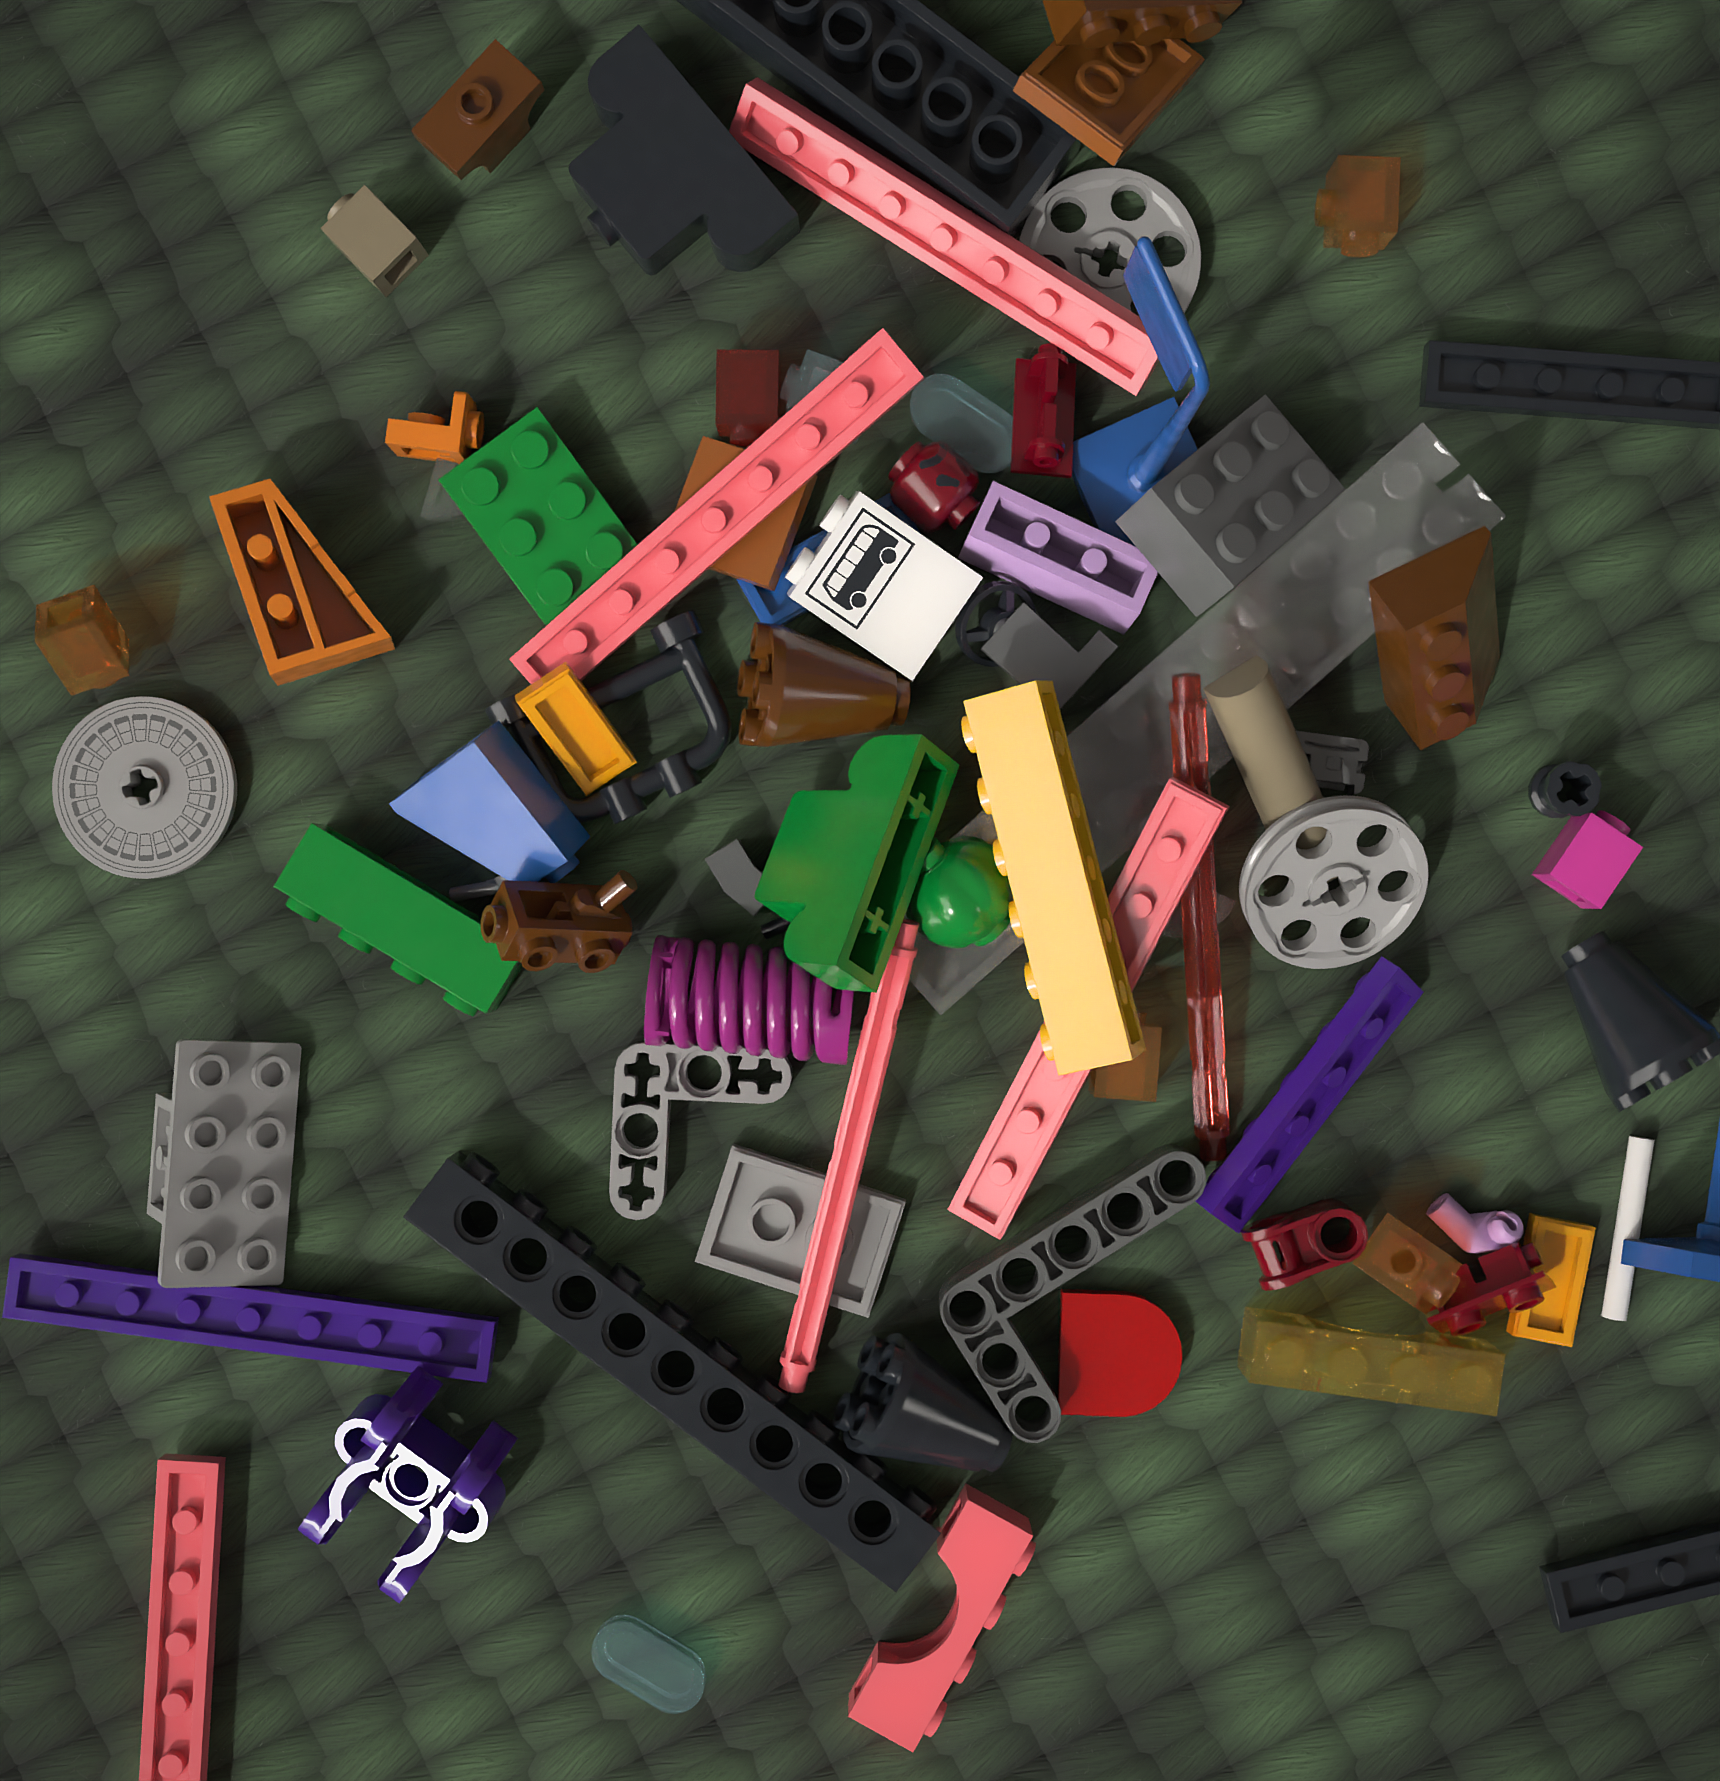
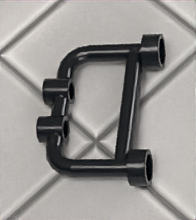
M694 610L677 615L650 630L660 654L587 688V691L600 709H603L675 673L683 671L706 718L708 725L707 735L699 744L674 754L635 775L622 779L589 797L574 798L564 790L540 741L542 736L517 704L516 694L506 697L485 709L491 724L493 725L499 720L505 729H508L516 743L580 823L596 820L610 814L614 824H618L647 810L648 808L643 797L665 788L669 798H672L703 783L697 771L708 767L720 758L730 743L732 722L728 708L696 644L695 639L705 632Z

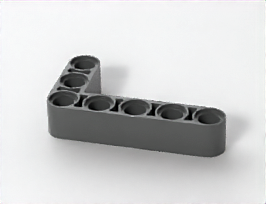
M1165 1144L1155 1148L957 1271L942 1284L939 1291V1309L943 1323L1006 1425L1018 1439L1027 1443H1039L1049 1439L1060 1425L1061 1409L1052 1385L1009 1317L1194 1203L1202 1195L1206 1186V1172L1203 1164L1187 1149L1175 1144ZM1173 1160L1187 1162L1189 1177L1186 1183L1175 1190L1163 1188L1160 1184L1162 1168ZM1131 1193L1136 1195L1138 1200V1208L1135 1214L1129 1220L1123 1222L1109 1219L1107 1206L1110 1200L1117 1194ZM1077 1225L1086 1231L1084 1246L1072 1254L1058 1251L1054 1247L1057 1233L1066 1226ZM1025 1258L1035 1265L1032 1279L1020 1286L1007 1283L1002 1278V1271L1005 1265L1010 1260ZM962 1291H973L983 1298L981 1310L969 1318L957 1316L950 1310L952 1298ZM996 1343H1005L1015 1350L1013 1361L1002 1369H993L982 1361L985 1350ZM1039 1396L1046 1400L1047 1408L1040 1418L1024 1420L1015 1413L1017 1404L1025 1397Z

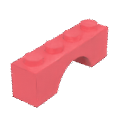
M965 1483L941 1526V1534L937 1538L938 1555L950 1569L957 1585L955 1599L950 1612L935 1630L922 1638L904 1643L877 1642L849 1693L848 1717L911 1752H914L923 1734L928 1737L934 1735L947 1708V1703L943 1701V1698L954 1680L961 1684L973 1665L977 1650L972 1645L982 1627L991 1630L1002 1613L1006 1596L1001 1593L1012 1573L1018 1577L1021 1576L1031 1561L1036 1543L1031 1541L1033 1533L1029 1518Z

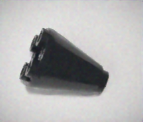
M1605 931L1595 934L1561 956L1569 968L1564 974L1604 1090L1618 1112L1652 1094L1645 1082L1649 1081L1655 1091L1692 1071L1693 1068L1686 1058L1690 1057L1698 1067L1720 1054V1032L1716 1026L1620 941L1612 943Z
M901 1333L889 1334L885 1339L875 1335L868 1338L858 1357L857 1367L861 1371L854 1383L851 1393L846 1392L842 1395L832 1417V1425L843 1431V1441L848 1449L860 1454L969 1471L985 1469L993 1472L1002 1465L1010 1450L1013 1433L1002 1422V1417L911 1338Z

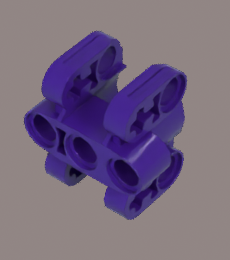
M417 1366L392 1397L381 1394L366 1397L339 1426L335 1435V1448L347 1465L323 1493L298 1528V1531L317 1545L327 1544L369 1488L417 1522L418 1525L377 1580L379 1590L399 1604L422 1574L446 1537L457 1542H471L477 1540L485 1533L506 1498L503 1481L495 1472L518 1439L493 1420L470 1451L427 1420L422 1414L443 1383L419 1366ZM414 1464L421 1467L426 1473L419 1471Z

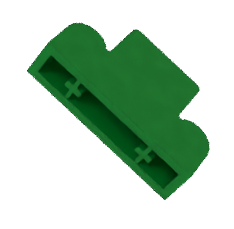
M922 734L882 735L864 743L855 753L850 763L848 776L852 786L849 790L797 791L791 798L754 896L758 902L790 923L784 938V951L787 957L833 988L877 993L957 774L959 764Z

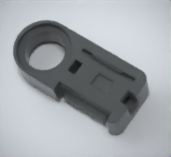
M1296 731L1319 788L1344 791L1345 786H1348L1347 795L1358 794L1363 790L1365 774L1361 773L1363 762L1368 760L1369 746L1365 740Z

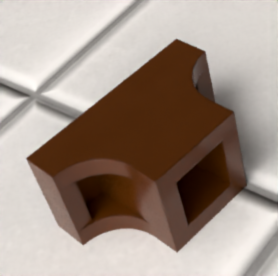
M495 39L412 128L411 132L428 151L460 180L480 166H483L491 174L531 130L528 123L529 113L545 89L542 82Z

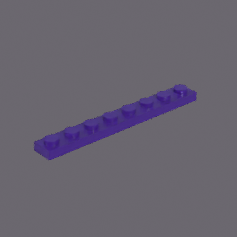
M23 1253L10 1257L2 1318L410 1373L419 1366L432 1376L485 1383L489 1381L492 1374L499 1317L262 1285L164 1288L158 1283L157 1271Z

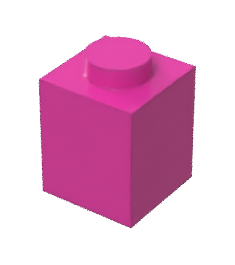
M1598 810L1596 814L1591 812L1577 817L1571 816L1531 875L1582 909H1602L1643 847L1627 837L1631 829L1623 821L1605 811Z

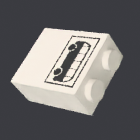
M855 491L850 500L839 495L819 525L828 531L815 552L804 547L785 575V578L793 583L787 594L794 601L913 681L983 577L861 492Z

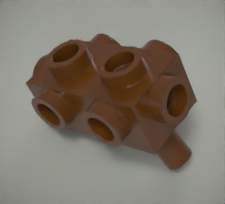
M620 870L604 885L503 880L491 905L486 906L482 913L481 934L486 943H496L501 961H521L523 968L529 971H541L557 962L578 963L579 968L586 973L600 972L611 964H615L623 948L630 942L633 933L632 921L629 914L625 912L622 902L638 889V885L634 877L625 870Z

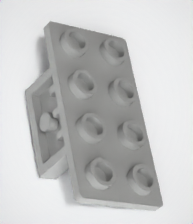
M180 1039L177 1041L172 1093H156L147 1214L162 1224L158 1283L162 1287L279 1285L283 1282L301 1061V1046L294 1042Z

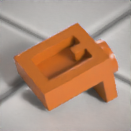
M455 391L450 426H445V419L427 413H408L407 421L388 418L385 443L399 457L460 464L471 456L472 448L479 449L481 447L484 435V414L477 411V404L468 392Z

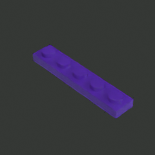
M1381 956L1371 971L1360 978L1352 996L1335 1018L1321 1029L1316 1043L1296 1069L1290 1071L1285 1076L1277 1094L1261 1115L1246 1127L1241 1141L1225 1162L1208 1177L1202 1195L1195 1202L1238 1234L1424 993L1400 967Z

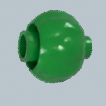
M959 835L944 842H940L937 838L933 837L905 913L908 919L919 923L918 932L930 942L954 949L967 947L971 943L978 947L984 946L1001 935L1010 924L1009 902L1014 899L1008 876H1002L997 868L993 854V845L974 836Z

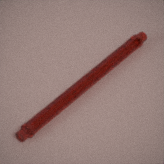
M1200 673L1174 674L1171 676L1173 699L1168 701L1173 777L1211 796V785L1208 775L1207 699L1203 698L1201 694ZM1212 839L1181 898L1189 1046L1193 1073L1191 1079L1194 1135L1199 1138L1200 1158L1206 1161H1219L1227 1157L1226 1137L1230 1135L1231 1128L1229 1124L1227 1078L1225 1076L1226 1054L1219 931L1217 930L1216 918L1218 910L1214 839Z

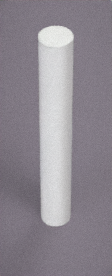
M1629 1136L1601 1314L1602 1317L1618 1321H1627L1635 1270L1634 1266L1620 1264L1623 1240L1640 1238L1655 1141L1643 1137Z

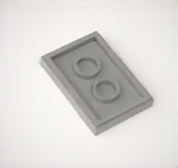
M733 1143L695 1262L799 1295V1285L827 1173ZM861 1184L858 1185L829 1303L830 1306L869 1318L906 1199Z

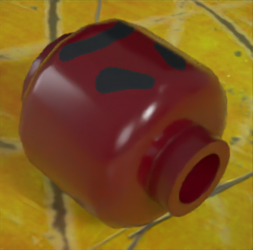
M917 441L903 454L888 474V479L893 482L890 490L891 501L927 533L937 532L946 524L955 531L958 530L980 504L972 496L979 484L977 471L943 441H934L926 446L921 441Z

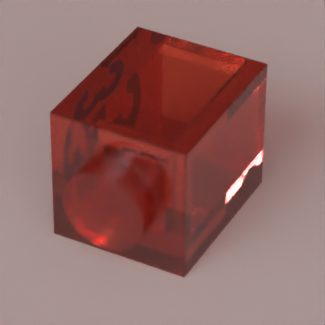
M717 349L715 424L719 436L730 437V444L749 447L780 419L781 361L779 350Z

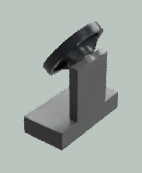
M1006 581L989 582L975 589L957 615L955 624L957 643L967 657L983 666H1000L1019 685L1035 680L1053 681L1060 709L1118 647L1099 630L1078 653L1036 614L1035 606L1030 596L1018 586ZM1002 591L998 606L989 609L983 615L980 626L966 631L968 619L974 607L987 595ZM1014 592L1020 597L1021 601L1023 602V604L1015 612ZM987 640L981 650L989 657H981L974 654L968 642Z

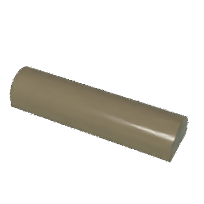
M1255 655L1203 688L1265 830L1293 809L1308 802L1324 798L1269 666L1264 659ZM1311 827L1306 829L1298 837L1296 847L1299 849L1316 847L1325 838L1326 828ZM1337 877L1331 878L1330 880L1327 881V883H1328V882H1331L1332 880H1334V879L1337 878Z

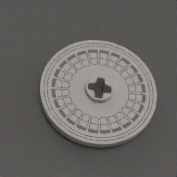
M129 697L113 701L94 710L80 721L68 735L60 749L52 778L53 804L56 816L66 837L75 849L91 863L103 870L123 877L139 879L162 878L175 875L196 865L213 851L222 840L231 823L236 807V770L230 751L223 738L200 714L182 704L163 698ZM140 773L145 778L156 779L158 783V788L153 789L149 793L151 800L149 803L145 798L134 797L132 788L140 784Z

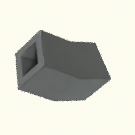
M736 839L705 858V861L724 892L750 914L756 916L764 907L754 896L763 872L755 866L741 841Z

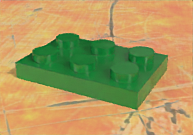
M538 407L438 479L546 626L637 546L635 540Z

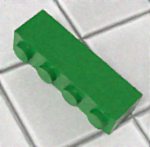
M311 823L274 885V888L289 896L285 905L292 911L313 922H318L321 916L325 917L342 928L338 937L344 942L368 954L375 947L394 959L390 968L396 973L419 985H423L427 978L447 990L443 996L444 1001L470 1016H475L478 1010L485 1014L496 1011L523 967L521 961H501L496 943H486L481 934L480 916L457 902L451 901L447 896L328 825Z

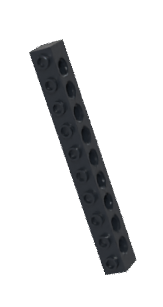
M458 1151L446 1159L403 1216L407 1221L893 1591H898L941 1534L940 1518L935 1513L938 1506L926 1493L912 1484L903 1489L886 1476L889 1472L888 1467L877 1456L860 1454L848 1449L846 1444L837 1438L840 1435V1431L838 1428L833 1427L830 1420L814 1410H811L807 1416L789 1402L792 1395L790 1392L779 1387V1381L765 1373L760 1378H757L740 1365L743 1357L729 1343L716 1336L711 1341L706 1339L691 1327L694 1319L683 1308L667 1299L660 1304L642 1289L646 1283L637 1273L619 1262L614 1267L610 1266L594 1253L597 1245L573 1226H567L565 1230L560 1228L545 1216L549 1209L536 1196L524 1189H519L517 1193H514L496 1179L500 1171L486 1158L475 1152H470L466 1156L461 1151ZM485 1201L495 1208L498 1215V1223L495 1229L484 1230L473 1223L470 1216L472 1202ZM524 1238H533L541 1242L547 1252L546 1264L537 1267L526 1264L518 1253L519 1241ZM576 1275L588 1278L595 1286L596 1299L589 1303H579L573 1300L566 1289L567 1279ZM622 1313H632L638 1316L644 1323L645 1335L636 1340L623 1338L616 1331L614 1318ZM673 1350L683 1351L693 1360L695 1370L686 1376L672 1375L665 1369L662 1356ZM730 1388L740 1394L744 1405L736 1412L724 1413L715 1408L710 1395L717 1389ZM778 1425L785 1428L791 1434L792 1442L780 1450L770 1449L762 1443L759 1433L768 1426ZM818 1463H829L839 1470L841 1477L833 1485L819 1486L811 1481L807 1472ZM876 1500L885 1504L890 1512L884 1520L878 1523H868L858 1516L856 1510L862 1503Z

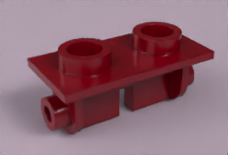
M1053 343L1039 346L1038 354L1034 355L1032 359L1016 358L1010 473L1062 478L1072 477L1076 364L1068 363V358L1063 354V350Z
M1516 1241L1511 1245L1478 1258L1487 1280L1477 1283L1470 1266L1465 1263L1437 1276L1428 1278V1285L1418 1289V1293L1428 1312L1435 1309L1439 1311L1438 1314L1426 1318L1428 1324L1442 1334L1450 1331L1452 1336H1461L1482 1328L1487 1323L1485 1316L1499 1310L1508 1308L1510 1313H1517L1540 1304L1545 1300L1542 1293L1556 1288V1285L1543 1270L1537 1273L1534 1272L1533 1269L1544 1265L1534 1243L1531 1242L1522 1246L1519 1241Z

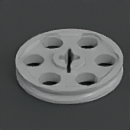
M1092 169L1080 172L1061 181L1050 189L1031 211L1019 240L1048 260L1058 262L1064 270L1130 311V305L1133 300L1123 274L1134 247L1137 246V242L1141 237H1149L1153 243L1160 237L1171 236L1182 243L1185 250L1184 260L1176 266H1163L1184 313L1192 300L1199 280L1201 268L1200 242L1197 230L1187 209L1163 184L1147 175L1128 169ZM1128 190L1139 194L1145 204L1143 215L1132 221L1118 218L1111 208V200L1117 193ZM1065 202L1077 204L1085 214L1086 222L1082 228L1072 233L1058 230L1051 221V212L1057 205ZM1106 249L1117 252L1116 263L1125 267L1124 270L1113 269L1110 277L1098 274L1099 263L1091 259L1092 256L1102 258L1105 255Z
M1343 795L1318 799L1301 805L1283 815L1267 828L1255 842L1241 871L1239 882L1241 908L1259 943L1278 959L1291 965L1311 969H1328L1350 965L1364 960L1387 947L1404 932L1415 918L1424 900L1428 885L1427 857L1422 844L1411 827L1401 815L1389 806L1360 796ZM1378 824L1387 826L1386 834L1378 844L1371 847L1357 846V838L1365 828ZM1311 827L1326 828L1325 838L1316 847L1311 849H1299L1296 847L1298 837L1306 829ZM1397 870L1408 872L1407 879L1400 888L1391 892H1381L1378 890L1380 881L1385 875ZM1274 875L1289 877L1288 884L1281 893L1270 897L1258 894L1260 885L1267 878ZM1338 876L1340 886L1329 891L1327 881ZM1358 917L1370 919L1368 928L1361 935L1354 938L1340 936L1342 928L1350 920ZM1296 920L1311 922L1310 929L1303 937L1291 941L1281 938L1284 928L1291 922Z

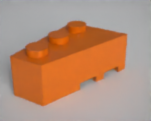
M271 479L209 496L269 675L277 686L395 650L391 636L371 613L353 586L339 571Z

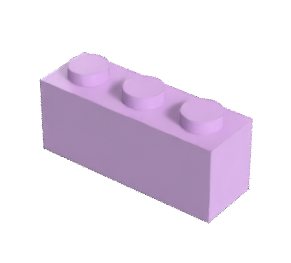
M995 481L990 486L958 557L969 564L1123 635L1139 616L1158 574L1157 570L1137 547Z

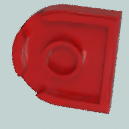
M1061 1289L1057 1401L1061 1409V1415L1128 1417L1144 1413L1161 1403L1174 1388L1182 1366V1346L1179 1334L1166 1313L1146 1297L1132 1292Z

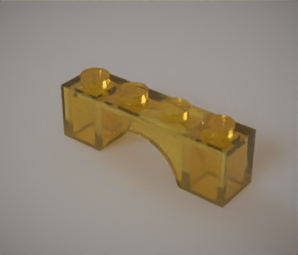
M1245 1307L1237 1367L1247 1381L1254 1384L1497 1416L1505 1354L1485 1339L1452 1336L1450 1334L1427 1331L1418 1335L1374 1333L1329 1324L1302 1314Z

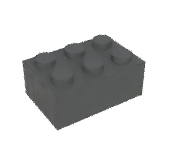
M1265 394L1149 489L1115 522L1197 618L1238 585L1346 489Z

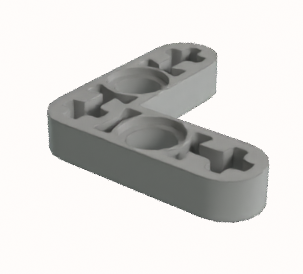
M644 1041L637 1042L626 1048L617 1059L614 1074L609 1194L610 1201L615 1210L625 1218L640 1220L653 1215L663 1203L667 1191L671 1100L755 1104L775 1102L784 1096L791 1085L793 1073L788 1058L779 1059L773 1057L769 1053L768 1047L763 1055L759 1057L747 1053L745 1046L737 1054L725 1052L721 1045L712 1052L704 1051L699 1047L698 1043H695L689 1049H681L674 1042H667L665 1045L658 1047L646 1045ZM642 1052L649 1054L650 1064L660 1065V1075L652 1076L648 1081L647 1097L660 1095V1106L645 1101L629 1105L625 1104V1093L635 1097L638 1094L639 1085L638 1076L628 1073L627 1066L637 1062ZM707 1055L718 1061L721 1066L722 1076L720 1082L715 1087L704 1090L695 1087L690 1082L687 1068L690 1061L696 1056ZM729 1055L741 1056L742 1060L738 1069L747 1070L757 1069L762 1058L771 1059L772 1069L782 1071V1081H774L771 1084L770 1091L763 1092L759 1091L757 1080L739 1079L738 1086L740 1092L728 1091L733 1073ZM636 1113H644L655 1120L658 1127V1135L654 1143L646 1147H638L627 1140L624 1133V1125L629 1116ZM622 1154L635 1159L657 1156L658 1158L657 1166L649 1163L644 1166V1186L654 1187L655 1195L647 1196L640 1207L633 1205L631 1195L622 1193V1186H627L633 1181L635 1163L622 1164Z

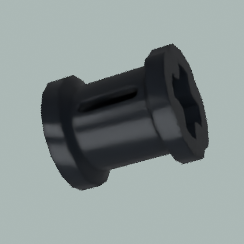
M1573 761L1551 764L1539 769L1532 776L1528 786V797L1532 807L1543 816L1548 818H1564L1569 815L1577 817L1589 813L1598 804L1602 783L1598 773L1590 765L1578 764ZM1568 779L1572 785V788L1566 792L1568 800L1560 801L1556 793L1563 788L1561 780Z

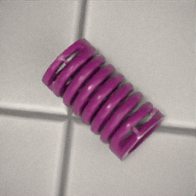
M656 936L651 955L644 1019V1039L646 1045L661 1047L672 1036L675 1045L681 1049H689L697 1041L702 1050L712 1052L721 1043L723 1050L729 1054H737L745 1046L747 1053L758 1057L763 1055L768 1046L769 1053L779 1059L785 1058L792 1048L793 1056L799 1061L809 1060L815 1048L818 1059L823 1063L847 1065L854 991L837 989L831 1011L833 987L827 985L814 975L812 976L810 986V973L791 960L786 982L787 955L782 947L776 946L768 952L762 984L763 950L756 944H750L745 948L738 987L739 946L735 942H726L721 947L714 989L716 945L712 940L704 939L698 944L688 1001V982L694 953V942L686 937Z

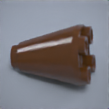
M762 622L754 623L750 641V656L753 661L742 660L738 674V696L748 697V709H743L740 718V745L770 747L888 730L890 725L902 726L905 723L910 704V682L907 677L896 676L893 669L785 626Z

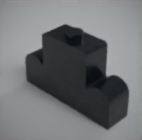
M639 24L596 60L589 72L588 88L601 122L610 130L569 164L568 168L579 195L593 210L587 216L588 221L608 246L611 247L619 241L647 275L652 276L659 273L708 232L712 251L718 262L729 270L747 272L761 266L800 233L797 212Z

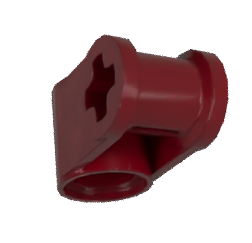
M1335 1199L1320 1200L1288 1213L1268 1216L1245 1226L1241 1230L1243 1240L1252 1244L1263 1274L1259 1278V1284L1264 1291L1282 1289L1299 1283L1313 1274L1349 1263L1362 1254L1368 1240L1367 1227L1362 1218L1347 1204ZM1333 1217L1347 1218L1350 1228L1348 1235L1343 1241L1332 1245L1321 1241L1320 1233L1326 1221ZM1274 1241L1276 1242L1279 1253L1281 1255L1280 1262L1278 1261L1276 1252L1273 1247Z

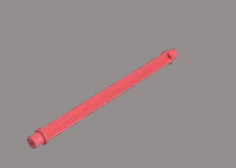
M906 918L903 919L877 993H870V1003L867 1015L864 1018L835 1137V1147L832 1159L829 1162L799 1285L800 1291L794 1306L784 1351H782L779 1361L783 1368L778 1385L783 1390L791 1393H803L806 1388L809 1372L815 1370L818 1347L897 1031L896 1025L903 1006L913 961L918 952L914 944L919 923Z

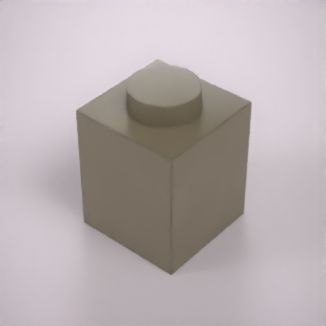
M365 185L355 195L349 193L341 197L330 209L327 216L328 221L320 228L346 258L385 297L429 256L419 240Z

